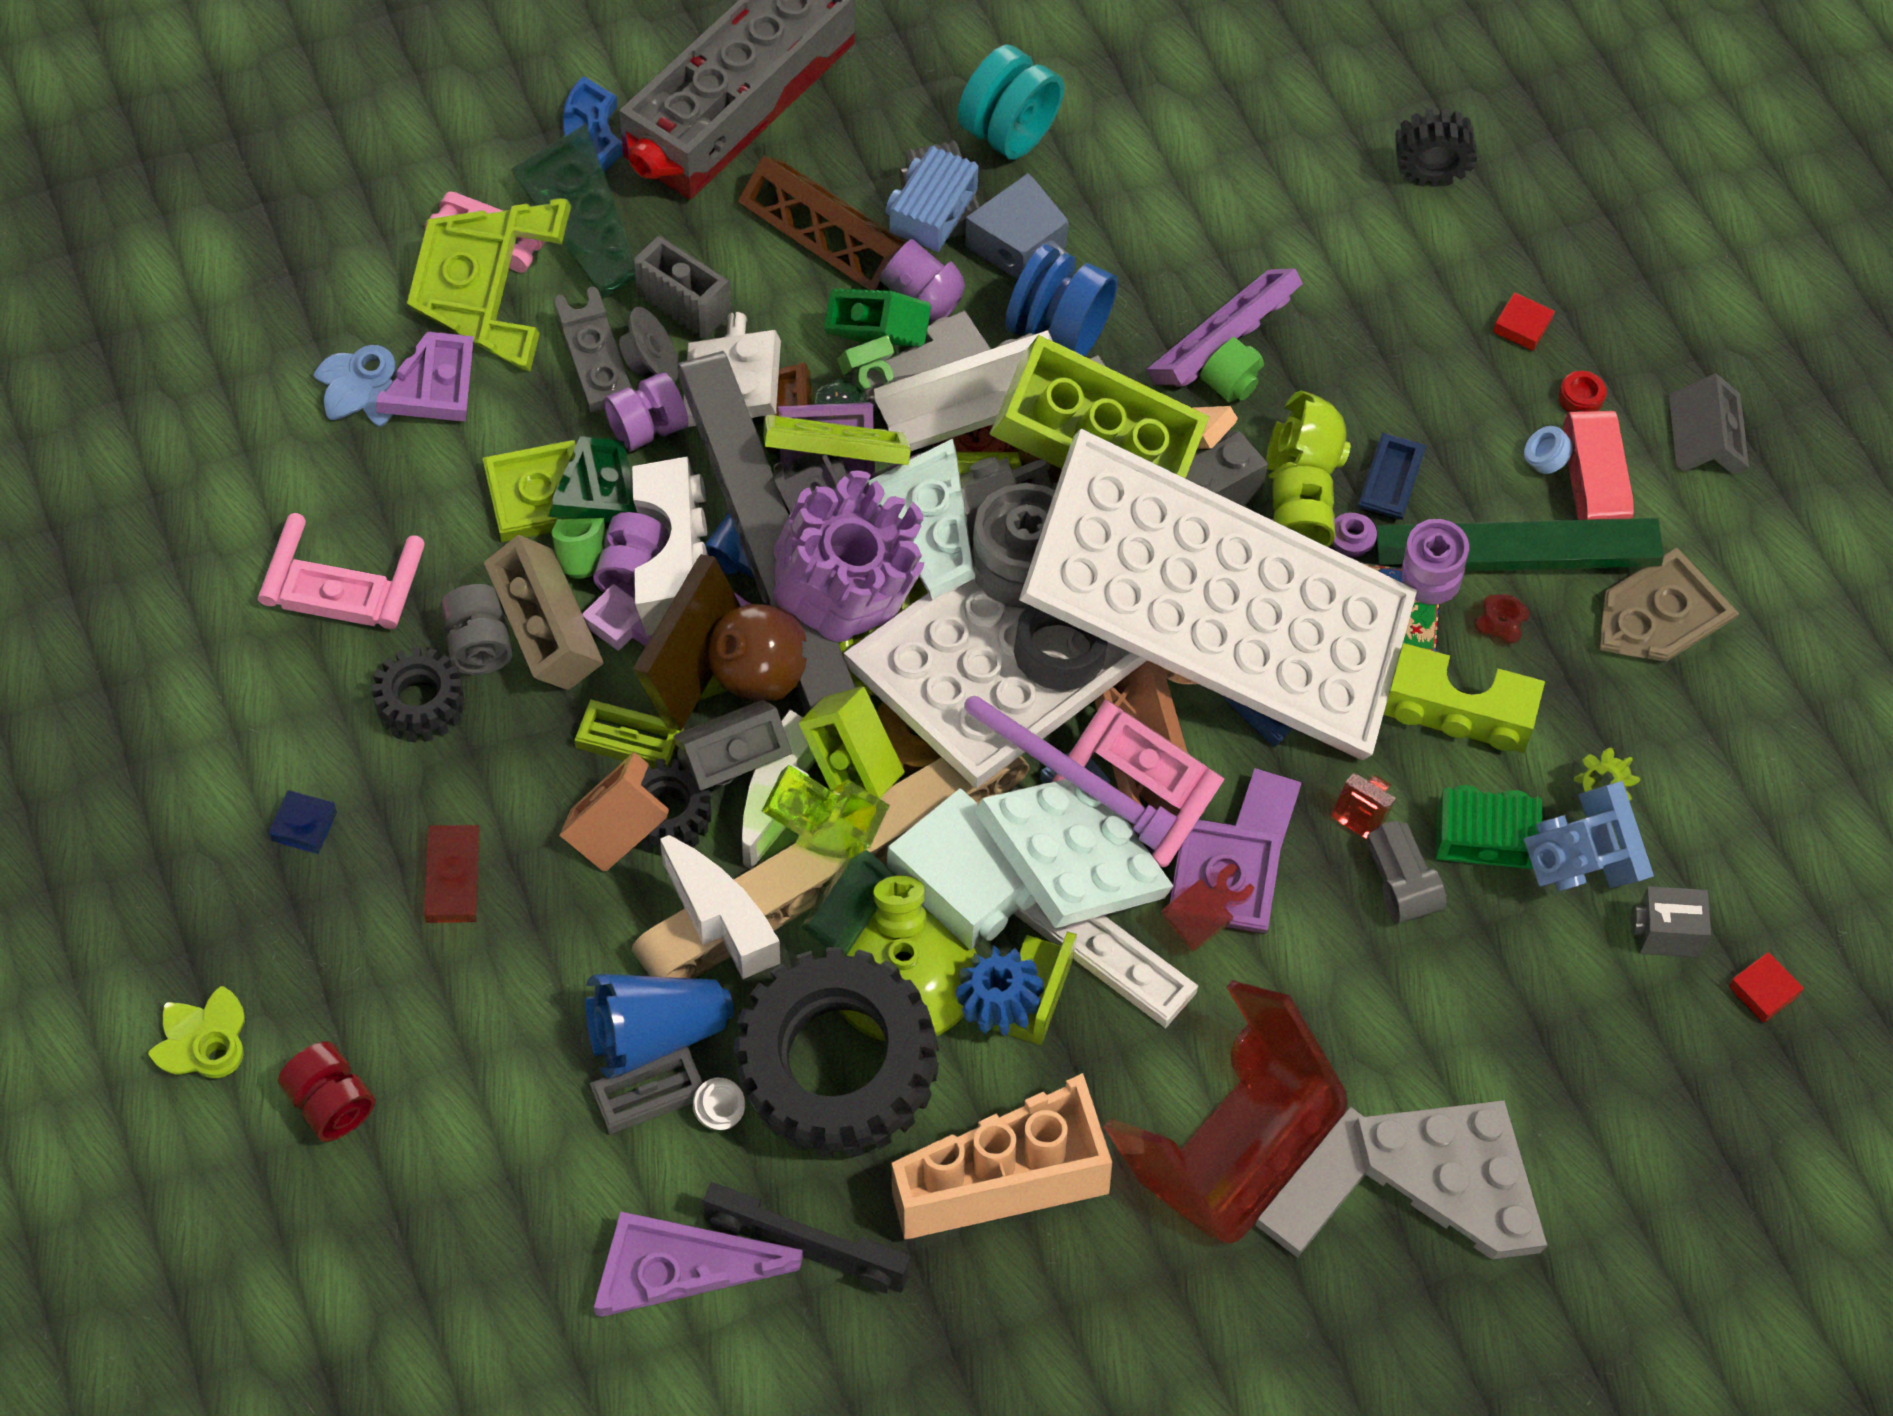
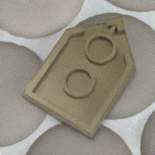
M1675 548L1664 555L1662 566H1646L1606 590L1599 650L1667 662L1736 619L1739 613L1678 548Z

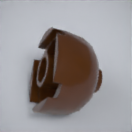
M746 604L728 612L717 622L709 637L707 655L710 669L719 685L740 699L751 702L779 700L797 686L805 670L807 658L802 657V641L807 642L805 631L796 617L783 611L781 608L758 604Z

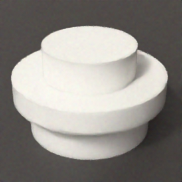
M718 1077L707 1080L698 1087L693 1097V1111L696 1118L703 1126L712 1130H726L739 1122L745 1110V1099L741 1089L733 1081L726 1078Z

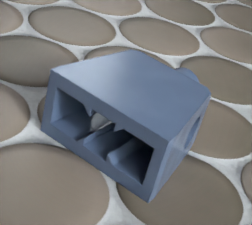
M1027 173L966 217L965 246L1018 279L1029 259L1043 244L1059 249L1060 256L1064 253L1068 254L1064 249L1067 245L1069 223L1064 214L1034 178Z

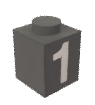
M1648 886L1640 904L1633 905L1630 917L1632 935H1638L1639 954L1700 958L1711 937L1708 890Z

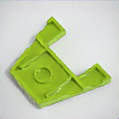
M567 199L550 200V204L530 207L529 204L511 206V210L486 213L483 210L428 219L407 300L408 306L417 313L458 335L474 336V344L524 371L531 372L540 335L536 327L496 321L516 238L522 237L562 244L571 205Z

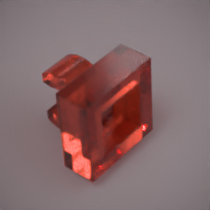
M1353 773L1345 782L1330 817L1367 839L1368 833L1373 832L1386 822L1396 798L1387 793L1391 784L1377 775H1373L1367 781L1358 774Z

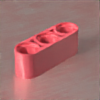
M1567 412L1564 419L1563 432L1573 443V451L1568 460V467L1578 520L1633 518V495L1616 412Z

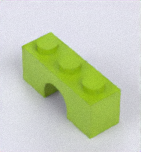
M1403 643L1383 715L1396 718L1403 724H1419L1441 730L1454 738L1466 737L1485 742L1502 751L1514 750L1525 753L1534 729L1545 681L1497 669L1489 690L1476 695L1465 694L1454 688L1448 680L1447 666L1450 655Z

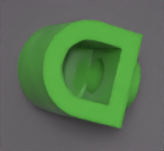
M1233 336L1210 357L1202 369L1200 379L1226 401L1233 402L1237 398L1242 401L1250 396L1259 382L1257 373L1264 367V360L1256 349L1251 346H1245Z
M604 518L557 519L552 530V539L555 555L564 574H568L572 578L582 579L590 577L595 573L599 556L604 550L603 543L606 537Z

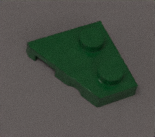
M580 436L547 509V516L568 519L604 518V522H610L613 516L619 513H638L633 501V480L624 441Z

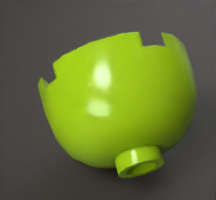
M1302 390L1295 392L1284 406V409L1291 411L1285 424L1277 421L1272 431L1266 456L1267 469L1274 471L1268 475L1270 479H1274L1280 472L1288 468L1297 466H1313L1323 469L1331 475L1336 467L1342 468L1350 453L1351 445L1350 442L1346 441L1345 422L1335 407L1319 396Z

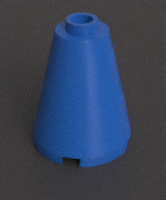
M597 974L592 975L586 986H595L594 997L585 998V1015L590 1044L594 1056L604 1054L608 1066L602 1067L600 1070L607 1078L627 1074L725 1030L727 1019L733 1017V1002L730 992L727 988L722 989L716 980Z

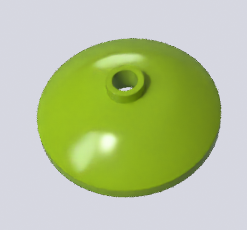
M875 906L858 914L838 933L832 947H842L845 956L853 957L857 949L873 954L875 962L882 964V962L887 960L899 968L902 978L904 980L910 979L919 990L922 1001L927 1005L936 1036L941 1035L956 1025L963 1018V1006L957 1002L956 997L957 986L961 985L959 973L961 968H973L971 959L974 953H976L975 948L973 947L970 950L926 908H924L926 911V927L920 933L906 938H893L879 932L876 927V912L879 910V907ZM899 952H908L912 955V958L908 961H900L895 955ZM838 1010L846 1021L860 1032L872 1038L885 1041L881 1028L871 1017L855 1011Z

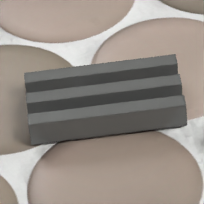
M685 1047L622 1076L614 1078L605 1077L592 1082L590 1087L593 1097L597 1101L600 1114L605 1121L608 1134L611 1135L692 1104L696 1090L703 1083L688 1047ZM683 1066L685 1069L682 1073L658 1082L653 1081L642 1085L637 1090L608 1100L606 1096ZM688 1084H691V1085L688 1086V1087L682 1088V1089H680V1090L674 1091V1092H672V1093L666 1094V1095H664V1096L658 1097V1098L653 1099V1100H651V1101L645 1102V1103H643V1104L637 1105V1106H635V1107H632V1108H629V1109H627V1110H624V1111H621V1112H619V1113L614 1114V1112H617V1111H619V1110L625 1109V1108H627V1107L633 1106V1105H635V1104L641 1103V1102H643V1101H646V1100H649V1099H651V1098L657 1097V1096L662 1095V1094H664V1093H667V1092H670V1091H672V1090H675V1089H678V1088H680V1087H683V1086H686V1085H688Z

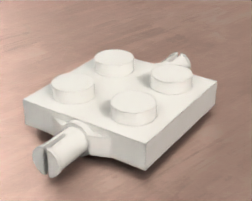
M736 312V318L733 313H730L727 317L728 326L725 337L688 344L687 360L719 351L726 353L751 419L776 414L781 340L776 330L745 334L747 317L743 313ZM684 395V404L689 421L688 427L696 426Z

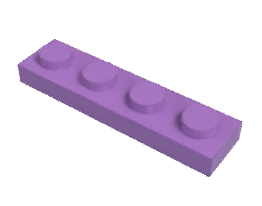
M1272 269L1264 272L1146 369L1154 385L1182 387L1194 381L1199 376L1198 370L1233 336L1237 339L1239 336L1253 332L1260 326L1259 320L1270 311L1283 307L1290 301L1289 295L1303 284L1296 269Z

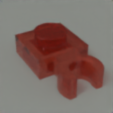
M1230 864L1219 872L1216 885L1212 889H1209L1200 879L1162 909L1161 914L1193 952L1233 921L1232 914L1226 909L1228 905L1244 904L1253 895L1254 887L1251 883L1239 892H1234L1228 888L1227 880L1237 873L1238 868L1235 864Z

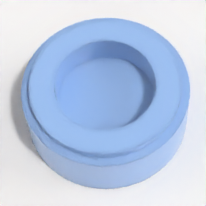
M1546 426L1536 431L1529 438L1524 449V456L1526 461L1539 473H1553L1568 462L1573 451V443L1559 427Z

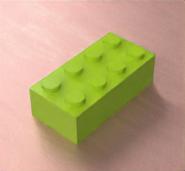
M1038 334L1022 354L990 435L1063 469L1073 436L1080 429H1083L1186 479L1210 416Z

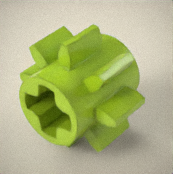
M1607 748L1603 751L1601 762L1592 754L1586 756L1582 760L1589 770L1574 777L1575 782L1583 783L1585 792L1603 787L1600 780L1603 779L1604 774L1608 771L1614 777L1610 784L1623 781L1626 789L1640 782L1639 777L1631 775L1630 768L1628 767L1633 758L1628 757L1624 760L1614 758L1613 748ZM1626 790L1629 801H1631V795Z

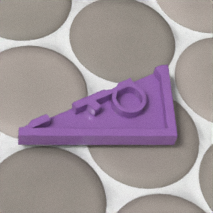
M620 1212L596 1297L594 1312L598 1316L612 1315L798 1271L803 1259V1250Z

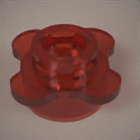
M1499 594L1487 596L1483 602L1484 614L1476 621L1477 630L1484 635L1491 633L1497 637H1502L1507 643L1518 642L1522 636L1521 624L1529 617L1528 608L1512 595ZM1498 617L1505 618L1507 621L1502 622Z

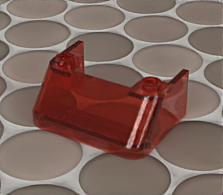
M1232 980L1226 988L1248 1023L1235 1039L1231 1049V1064L1240 1083L1187 1144L1180 1150L1173 1140L1165 1136L1113 1119H1109L1103 1125L1132 1172L1144 1187L1207 1236L1225 1243L1237 1242L1249 1231L1275 1197L1343 1117L1347 1108L1346 1091L1291 996Z

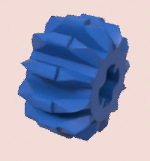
M993 946L990 958L984 959L974 953L971 959L973 968L960 969L959 980L961 985L957 986L956 997L957 1002L963 1006V1016L968 1023L978 1021L979 1029L984 1034L994 1025H998L1000 1032L1006 1037L1010 1029L1009 1024L1016 1023L1018 1026L1026 1029L1029 1023L1027 1014H1037L1041 1004L1039 997L1044 992L1043 980L1036 976L1037 968L1032 959L1022 961L1020 952L1016 948L1003 957L999 949Z

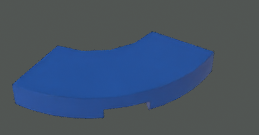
M582 76L566 100L563 113L564 135L568 150L574 161L584 172L596 180L623 154L622 142L612 134L609 127V118L617 108V96Z

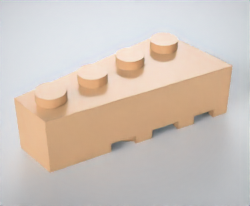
M1083 1073L1067 1080L1066 1087L1049 1095H1046L1044 1092L1025 1100V1106L1000 1118L995 1114L979 1121L978 1128L959 1137L952 1134L892 1162V1196L904 1239L907 1240L1109 1194L1112 1161Z

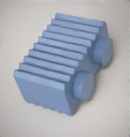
M934 145L929 147L922 160L915 158L909 166L905 187L902 191L895 189L888 200L886 214L890 216V233L907 240L913 239L922 246L940 252L945 240L948 239L957 221L964 214L965 208L972 201L973 195L976 194L978 187V165L976 162L970 163L967 158L962 159L959 155L954 156L951 152L946 153L943 149L938 150Z

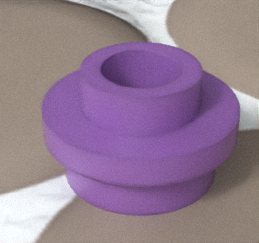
M1345 513L1335 518V539L1332 544L1337 552L1349 558H1357L1372 549L1376 541L1377 530L1374 523L1368 517L1359 513ZM1348 531H1355L1359 534L1354 535L1349 533Z

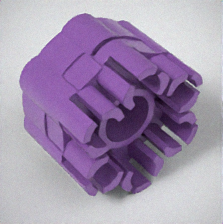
M851 471L848 477L844 476L838 482L835 490L829 487L816 486L812 494L809 487L804 489L800 493L774 546V556L776 559L774 576L776 585L773 590V596L776 604L783 611L794 615L804 624L818 630L826 639L835 642L846 641L853 635L864 633L876 626H882L894 618L924 567V562H919L922 554L917 544L914 543L922 527L921 523L924 520L920 508L912 502L903 519L898 516L905 505V499L891 496L885 501L881 509L878 506L884 497V489L878 481L871 483L866 495H864L862 492L871 474L864 471Z

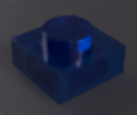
M288 790L270 828L271 840L319 854L337 814L335 803Z

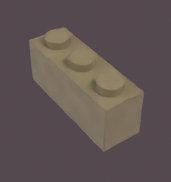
M517 535L484 561V565L534 678L570 690L604 664L552 548Z

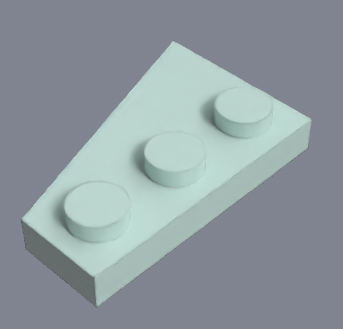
M953 439L909 460V465H899L868 481L869 487L871 483L878 481L884 489L885 494L879 504L881 509L885 501L891 496L905 499V505L898 516L903 519L912 502L920 508L924 520L921 523L922 527L914 543L917 544L922 554L919 562H924V567L919 577L932 600L975 578Z

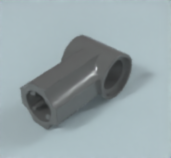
M1395 820L1381 824L1379 828L1368 833L1366 844L1383 880L1382 892L1384 903L1394 923L1398 924L1444 911L1447 901L1442 880L1434 868H1427L1408 824Z

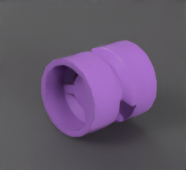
M665 372L640 381L637 391L627 387L604 397L603 400L610 427L616 439L624 441L626 452L629 453L652 443L655 433L666 437L687 428L689 425L683 399L675 383Z
M626 512L613 516L603 543L604 550L599 556L593 576L595 585L602 592H605L612 584H615L635 599V568L649 562L663 550L670 538L666 527L656 519L640 513Z
M1428 519L1417 524L1410 532L1401 569V582L1417 590L1416 601L1428 605L1442 604L1451 600L1459 592L1469 553L1468 538L1463 530L1447 520Z

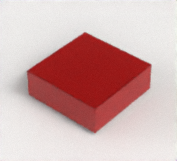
M1514 293L1496 321L1493 333L1534 351L1552 322L1555 311Z
M1769 952L1733 978L1728 986L1763 1023L1799 997L1804 989Z

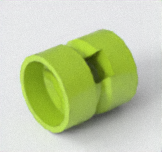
M1297 466L1280 472L1273 479L1272 484L1273 508L1275 510L1273 521L1329 547L1335 539V514L1332 510L1334 491L1333 480L1330 474L1323 469L1313 466Z

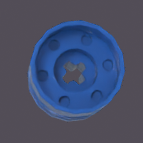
M1043 244L1029 259L1017 280L1007 308L1006 329L1020 336L1024 333L1026 335L1030 333L1036 335L1049 331L1053 342L1086 357L1098 340L1111 313L1117 293L1118 278L1116 275L1089 263L1083 265L1075 274L1076 261L1074 256L1066 253L1060 256L1059 249Z

